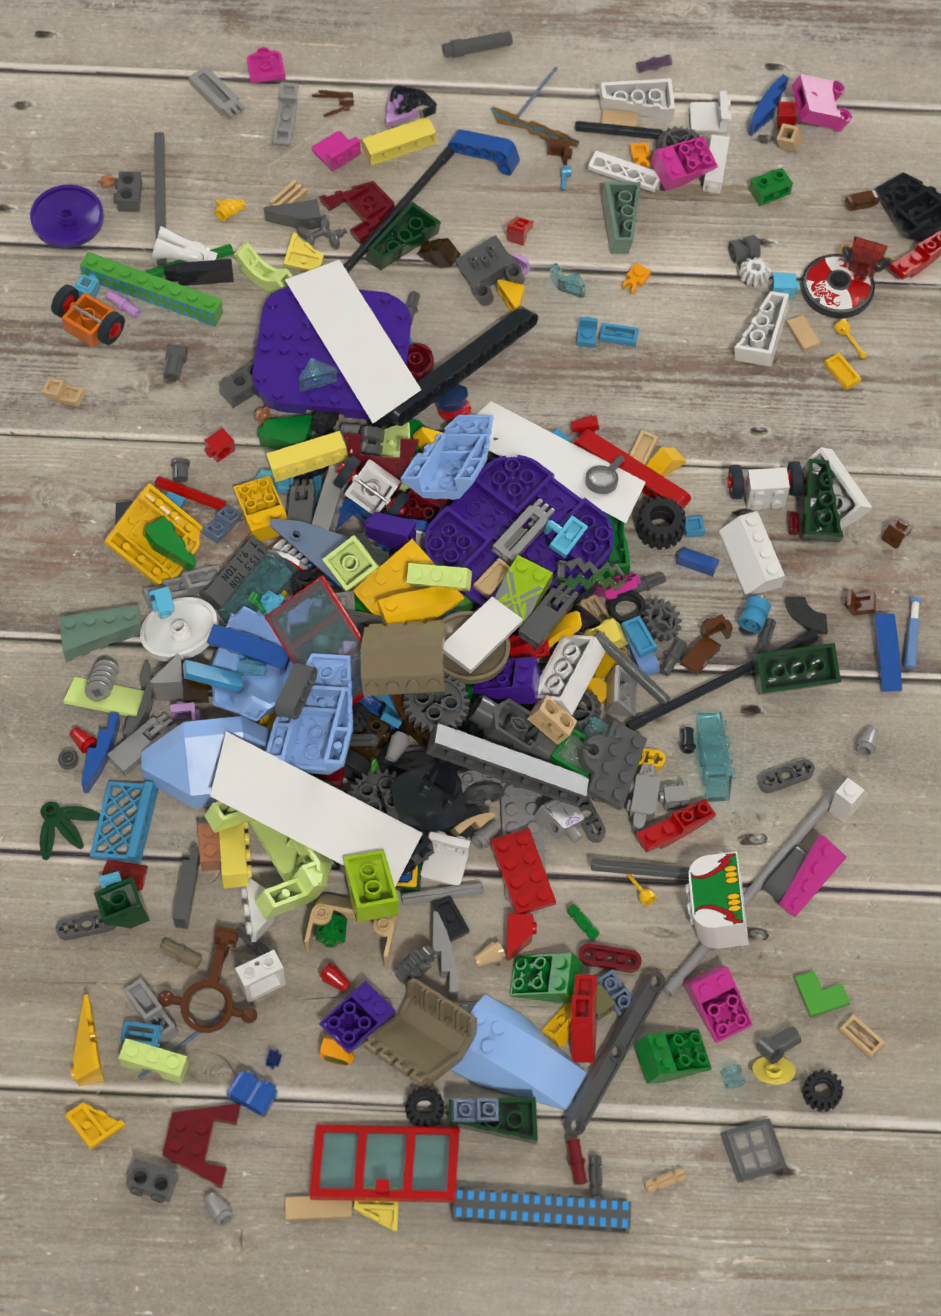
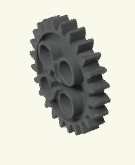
M450 675L447 679L445 678V692L404 694L403 700L405 702H403V708H406L404 714L410 715L408 722L415 721L414 728L421 726L422 733L428 729L429 735L438 723L455 730L456 725L461 727L462 720H466V713H469L470 708L468 707L470 700L467 699L468 692H463L465 686H458V679L452 682V675ZM424 699L427 702L421 703L418 700ZM447 705H453L455 708H448ZM429 715H437L438 718H431Z
M380 769L377 770V774L370 770V776L362 774V780L355 779L356 785H350L351 791L347 792L348 795L383 812L380 799L377 797V791L374 787L377 786L387 815L398 821L400 820L395 807L390 806L393 804L391 784L397 777L396 771L389 775L388 769L385 770L384 774L381 773Z

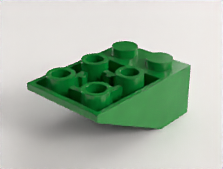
M572 953L515 956L510 996L555 1003L572 1002L575 974L581 975L582 962Z
M699 1029L647 1034L634 1044L647 1084L664 1083L712 1069Z

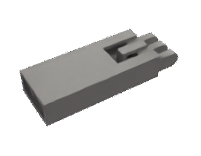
M207 66L189 76L190 85L221 116L226 115L231 119L233 114L237 115L239 113L238 109L241 112L245 110L244 106L239 102V98Z
M538 499L533 506L530 505L493 545L492 551L508 564L512 565L517 555L520 556L544 530L549 518L554 514L555 509L553 508L545 512L549 507L547 503L541 508L539 507L543 500ZM531 518L532 521L528 523V527L531 529L527 531L522 526Z
M167 713L162 714L158 719L152 717L107 754L108 760L124 776H127L141 764V752L179 725L177 723L173 725L174 720L169 718ZM159 732L160 734L151 742L147 739L149 736L155 737L154 735Z

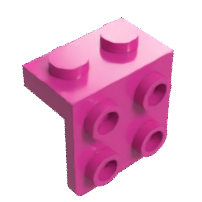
M336 131L312 147V151L333 172L361 155V145L357 137L349 140L341 131Z

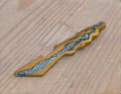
M491 107L497 123L527 129L529 134L539 135L541 139L558 138L570 141L571 146L578 147L579 140L573 139L561 131L552 130L533 120L527 122L518 119L519 115Z

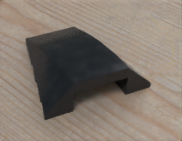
M903 172L875 189L908 238L922 242L941 231V193L936 191L937 188L933 186L927 187L923 185V181Z

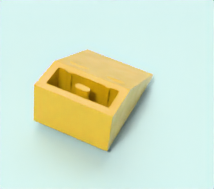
M270 475L233 487L250 537L254 535L262 542L280 536L271 528L270 522L272 519L288 520V517Z

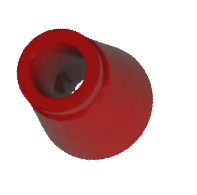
M591 414L571 421L573 433H582L585 429H589L594 433L599 430L597 415L592 416Z
M75 727L70 731V737H72L82 753L87 754L88 747L96 748L97 739L79 727Z
M328 963L319 974L323 982L343 993L351 984L335 964Z

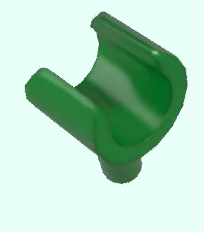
M252 591L247 600L253 603L262 614L266 613L265 608L259 602L262 596Z

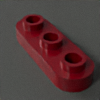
M591 943L584 944L580 948L578 955L583 965L627 973L638 971L642 962L640 954L634 950ZM591 954L593 957L591 959H588L585 957V955ZM611 957L613 958V961L608 962L606 958ZM627 961H633L634 965H628Z

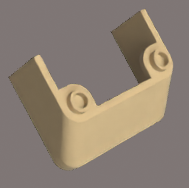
M324 894L318 898L311 911L305 936L306 953L310 954L316 925L328 924L332 919L333 913L346 918L348 921L356 922L351 898ZM399 913L395 916L358 922L373 925L374 932L378 936L387 938L383 956L384 968L389 967Z

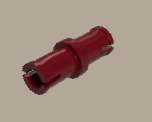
M580 1139L567 1140L566 1144L570 1159L568 1160V1165L571 1166L573 1184L588 1183L584 1168L586 1161L582 1157Z

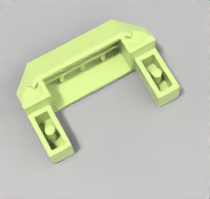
M220 801L212 803L205 814V818L213 832L216 833L249 821L284 881L282 884L263 890L255 902L265 920L316 901L327 886L332 867L330 858Z

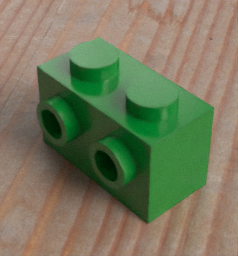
M782 167L753 178L750 183L749 192L760 207L790 195L793 182Z

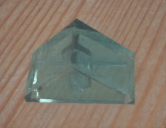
M311 358L299 376L300 392L337 382L336 367Z

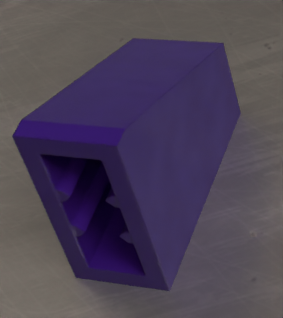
M374 512L372 517H368L364 523L365 535L368 538L396 552L411 539L416 542V522L413 520Z

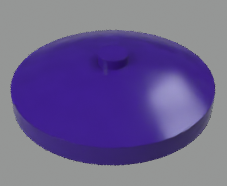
M59 185L46 190L37 197L31 207L30 221L36 236L46 244L59 248H72L87 243L98 234L103 225L104 212L101 201L89 189L78 185Z

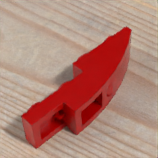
M941 231L917 244L915 250L891 263L889 269L901 280L908 276L912 278L941 256Z
M703 799L674 812L670 818L637 832L635 837L646 853L658 847L662 849L697 830L713 819L716 813L707 800Z
M575 974L571 1009L573 1062L595 1063L597 975Z

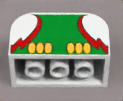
M737 852L706 855L698 858L690 866L689 884H686V893L689 900L687 905L691 925H695L700 942L714 949L749 945L742 877Z

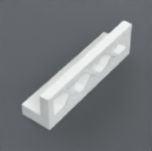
M595 151L588 165V170L622 182H640V188L654 193L661 186L656 171L599 151Z

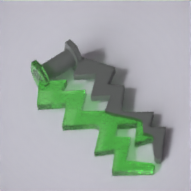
M581 557L568 562L563 560L557 562V578L555 582L557 584L564 583L566 587L572 588V591L579 583L588 591L595 582H599L604 590L611 585L617 591L626 582V578L616 584L611 578L615 572L622 577L625 576L617 564L611 568L607 562L601 569H597L591 561L584 564ZM578 566L584 574L589 569L593 574L588 580H586L581 572L575 579H573L572 575L567 579L564 578L565 567L572 571ZM606 571L611 575L607 579L603 577Z

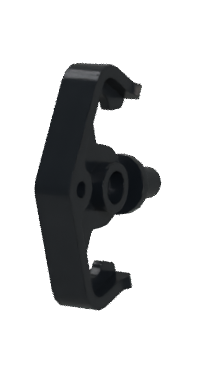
M405 86L393 87L390 94V102L398 98V94L405 96L404 100L400 103V107L396 109L399 115L404 112L408 113L420 105L429 106L422 111L424 118L436 113L437 103L425 91Z

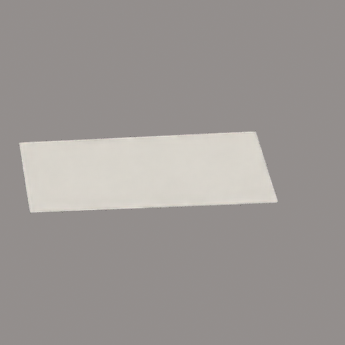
M340 260L285 279L372 423L421 391V388Z
M492 401L476 414L494 415L489 451L500 457L506 455L507 458L522 455L536 460L555 474L554 478L582 500L585 497L607 514L624 523L627 522L646 483L645 481L617 468L615 470L619 477L617 488L608 494L595 493L589 490L585 484L586 473L594 466L609 467L610 463ZM596 473L589 477L590 481L598 486H609L615 482L611 476L604 473Z
M226 731L210 797L344 865L343 857L384 849L392 879L396 886L423 834L422 832L285 761L279 760L277 757Z

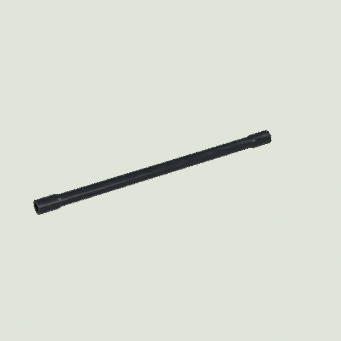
M446 147L441 152L436 161L346 261L343 266L348 273L441 167L455 154L451 147Z
M812 629L770 652L804 647L818 640V635ZM753 660L645 714L626 721V727L635 731L647 725V723L754 671Z

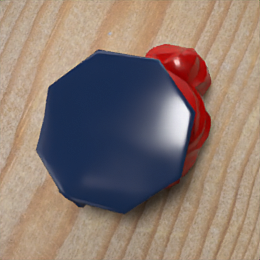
M458 384L435 401L439 416L446 422H451L458 415H470L472 408L467 400L469 396L467 387Z

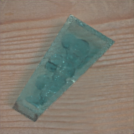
M263 555L217 611L218 615L227 624L231 613L236 615L243 606L257 612L259 609L247 600L250 593L254 591L263 596L270 590L276 595L281 594L291 584V577L293 574H296V569L288 559Z
M722 712L697 714L696 729L700 750L701 767H703V786H706L704 797L707 802L729 801L732 780H735V768H731L733 757L732 752H728L730 739L729 736L725 735V732H727V722L723 720Z

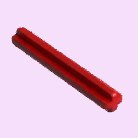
M158 476L155 480V486L160 489L170 491L216 510H221L226 506L225 500L164 477Z

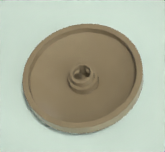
M462 611L443 618L442 623L446 625L445 641L475 612ZM509 637L471 674L443 653L444 676L448 678V676L452 675L451 680L455 681L458 679L459 683L464 684L482 683L496 677L508 662L510 653Z

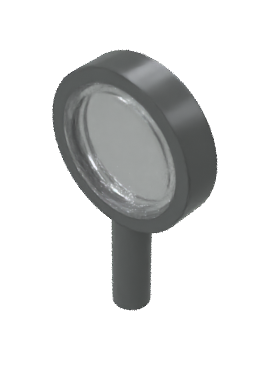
M619 455L609 467L600 465L590 468L585 478L587 488L598 494L613 492L618 486L619 479L615 470L624 462V457Z

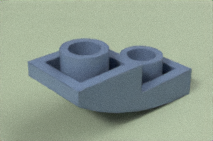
M227 504L216 513L215 519L203 528L202 534L219 543L242 518V513Z
M611 969L598 977L597 985L601 984L615 1002L614 1011L618 1016H621L625 1013L633 997L628 989L623 987L614 970Z
M498 1099L451 1100L452 1122L499 1121Z

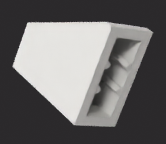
M712 135L710 151L718 168L705 174L703 191L721 193L730 137Z
M847 778L835 792L829 813L845 824L868 797L869 793Z

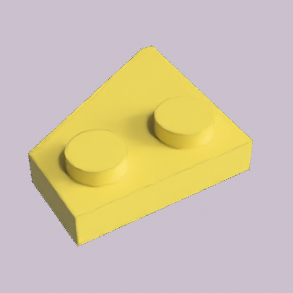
M293 232L283 263L284 267L307 272L322 266L324 255L318 250H314L308 242L305 243L299 238L298 234Z
M363 1187V1189H376V1187ZM390 1188L389 1190H399V1188ZM354 1201V1211L393 1232H397L399 1202Z

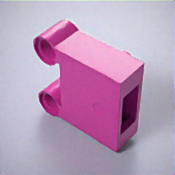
M800 74L791 85L795 102H797L800 122L832 128L840 132L852 120L850 111L845 108L837 110L836 101L845 91V87L841 82L837 80L828 81Z

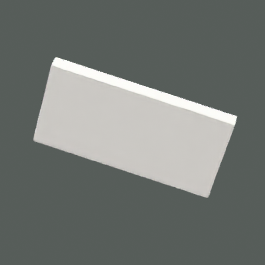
M491 597L444 642L443 653L471 674L523 623V619L494 597Z

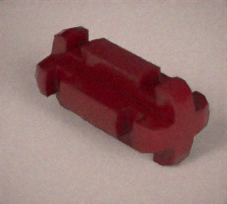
M798 512L789 513L788 533L790 535L799 534Z

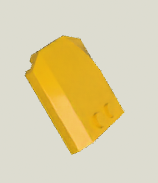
M149 483L129 506L103 543L153 584L158 586L162 584L163 580L177 577L183 568L151 548L142 534L145 526L165 516L168 521L173 523L177 536L184 540L188 553L194 554L200 545L199 536L202 525Z

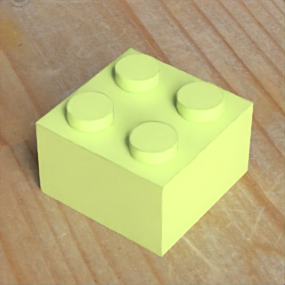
M355 535L322 559L346 591L353 590L380 568Z

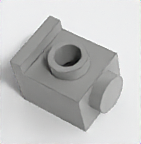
M683 781V785L679 786L677 784H670L663 787V791H659V802L663 803L664 810L681 809L689 806L690 795L687 781Z

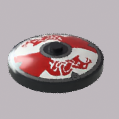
M830 254L815 259L806 267L801 280V292L806 303L819 314L830 318H850L860 314L870 305L875 291L874 278L872 274L852 269L854 264L846 263L842 254ZM856 273L864 275L862 281L855 279Z

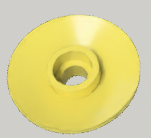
M762 1057L754 1062L752 1072L758 1080L767 1084L778 1085L791 1081L795 1077L796 1068L791 1061L783 1057L775 1064L769 1063Z

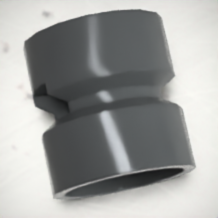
M755 235L746 236L742 240L736 239L728 242L729 255L734 264L745 262L746 258L753 260L754 257L759 258L761 255L760 244Z
M374 426L361 427V454L382 456L383 446L381 444L384 442L385 431Z

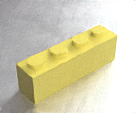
M428 117L417 119L414 122L402 124L399 127L363 138V152L372 166L436 144V131Z
M340 431L266 453L275 482L349 460Z
M248 821L219 831L221 873L224 889L249 886L248 878L252 877L251 865H247V861H251L250 849H246V845H250L249 833H245V829H249Z

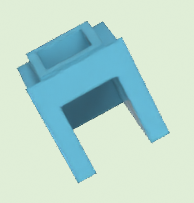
M82 274L76 285L73 286L78 290L79 297L85 292L95 298L101 290L99 280L92 274L88 276Z

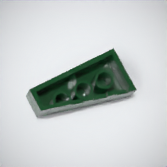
M411 202L368 248L366 261L379 270L386 268L425 241L439 234L441 221L414 202Z
M536 1097L496 1098L498 1099L499 1121L452 1122L451 1100L448 1101L449 1126L537 1145Z

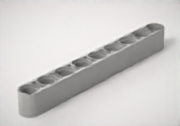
M342 424L340 433L347 450L348 447L344 439V433L360 434V429L363 427L362 424ZM348 460L329 466L311 525L335 533L341 514L339 509L343 505L346 497L344 494L348 490L350 482L345 483L341 489L336 487L333 482L338 476L336 471L342 463L346 464Z

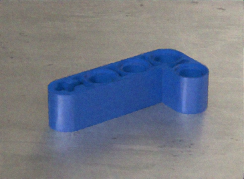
M459 129L448 143V147H451L454 153L496 161L499 171L507 176L513 173L520 162L515 144L507 138Z

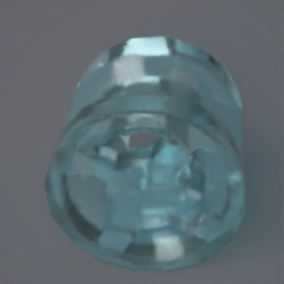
M731 1065L721 1070V1075L725 1078L724 1085L726 1089L736 1088L746 1083L745 1078L741 1074V1065Z

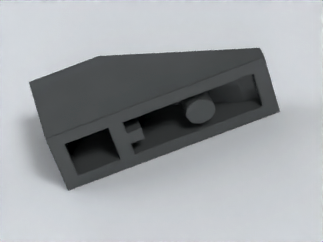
M318 199L264 207V217L267 222L292 228L302 226L308 230L320 228L321 214Z

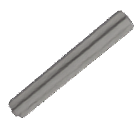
M482 882L408 892L403 893L401 899L403 905L438 901L448 896L458 898L479 895L483 893Z

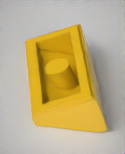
M571 1002L566 1003L541 1031L560 1048L571 1038Z

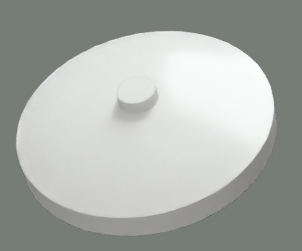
M194 597L173 599L175 611L171 613V617L160 619L157 612L152 611L144 620L140 630V639L145 651L157 660L170 662L177 654L181 656L182 660H185L205 650L209 646L207 640L213 624L219 625L216 612L208 602Z

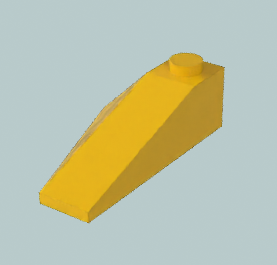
M431 587L400 593L378 600V605L385 626H387V623L404 622V625H407V622L424 621V624H427V621H433L440 615H444L460 603L461 599L457 590Z
M88 994L83 997L73 1055L74 1067L70 1068L72 1081L76 1080L79 1087L104 1081L92 1006Z

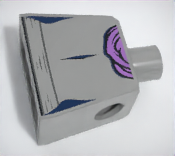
M553 799L541 805L534 815L556 839L568 835L570 840L575 843L583 837L578 830L584 821V816L579 807Z

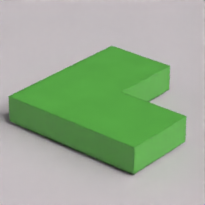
M815 971L794 978L810 1018L850 1004L843 984L822 990Z

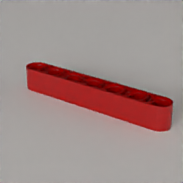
M585 429L573 442L574 445L610 464L619 455L623 456L624 462L618 468L645 481L646 483L641 492L649 498L655 500L658 496L661 499L669 497L668 500L674 499L676 504L680 503L682 506L681 510L691 501V496L687 491L591 430Z

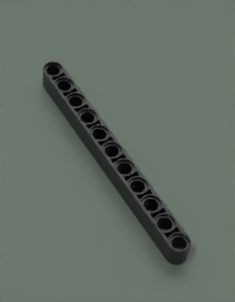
M523 306L518 307L420 380L417 384L421 391L387 413L384 417L398 426L405 425L530 331L537 324L538 315Z

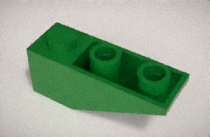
M164 516L145 526L142 534L154 551L187 571L194 570L196 566L195 557L192 553H188L184 540L177 536L171 521H168Z

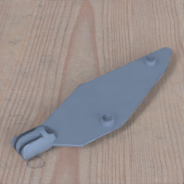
M271 520V528L339 587L345 590L322 559L347 541L346 536L302 521ZM293 534H297L299 538L293 537ZM373 546L380 551H384L382 548Z

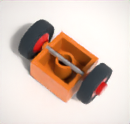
M68 284L58 290L51 304L52 313L62 318L64 331L93 348L99 342L106 345L113 344L122 333L125 325V318L121 314L114 312V309L85 292L79 298L78 290Z

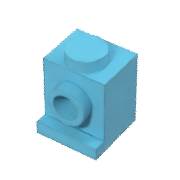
M167 586L148 593V598H153V601H151L153 612H157L160 619L171 617L175 607L169 587Z

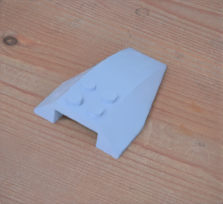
M458 415L444 428V433H439L435 437L434 443L427 444L424 447V452L422 454L418 453L413 458L402 475L401 482L423 498L460 499L474 483L487 461L494 415Z
M312 653L305 665L317 668V678L303 710L296 720L282 716L276 717L266 752L306 773L330 775L344 766L353 732L351 656Z
M485 994L471 1011V1014L477 1018V1034L463 1060L450 1071L479 1087L498 1090L500 1093H509L520 1097H536V1101L541 1104L567 1111L587 1072L576 1062H573L565 1052L523 1014Z

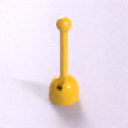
M846 319L839 321L834 326L836 332L840 335H846L860 353V358H866V352L861 350L849 334L850 324Z
M626 874L640 891L639 900L644 907L651 905L656 900L657 895L650 889H643L631 874Z

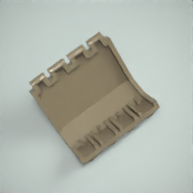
M442 620L427 621V624H424V621L407 622V625H404V622L387 623V626L381 623L369 624V627H364L360 650L363 696L445 692L443 669L445 623H442Z
M413 977L408 981V998L399 1014L367 1036L363 1047L373 1055H378L379 1059L393 1066L394 1069L406 1077L409 1076V1079L421 1087L425 1084L430 1086L463 1060L477 1034V1018Z

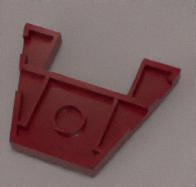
M374 181L353 186L351 190L344 192L341 190L335 191L334 195L327 197L326 194L320 196V202L329 211L345 202L362 219V223L350 229L351 235L360 244L365 241L395 207L394 201Z
M344 433L349 457L354 456L360 460L355 475L360 473L370 459L401 481V477L411 463L419 443V439L401 438L400 458L361 454L362 434ZM400 482L392 496L398 495L403 482Z
M241 1104L172 1112L163 1149V1157L223 1189L227 1168L207 1164L205 1161L214 1122L237 1125Z

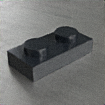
M451 896L432 904V909L438 912L451 942L470 933Z

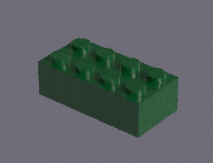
M835 643L759 653L752 656L758 695L835 685L841 682Z

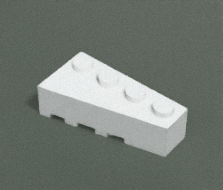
M671 78L601 83L599 97L602 110L638 112V115L673 120L675 103Z
M770 291L759 308L758 314L752 319L748 330H745L741 341L735 346V361L772 367L789 308V294Z

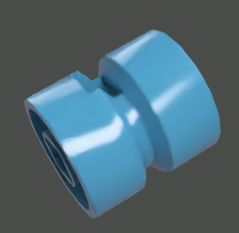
M749 596L744 606V612L741 613L739 618V625L749 632H761L766 621L765 618L768 617L771 609V604L762 597Z

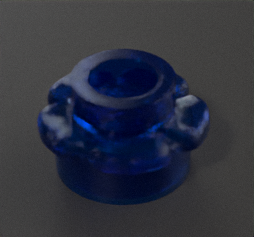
M270 1049L265 1066L271 1067V1070L274 1069V1066L279 1067L282 1057L281 1054H278L279 1049L276 1051Z

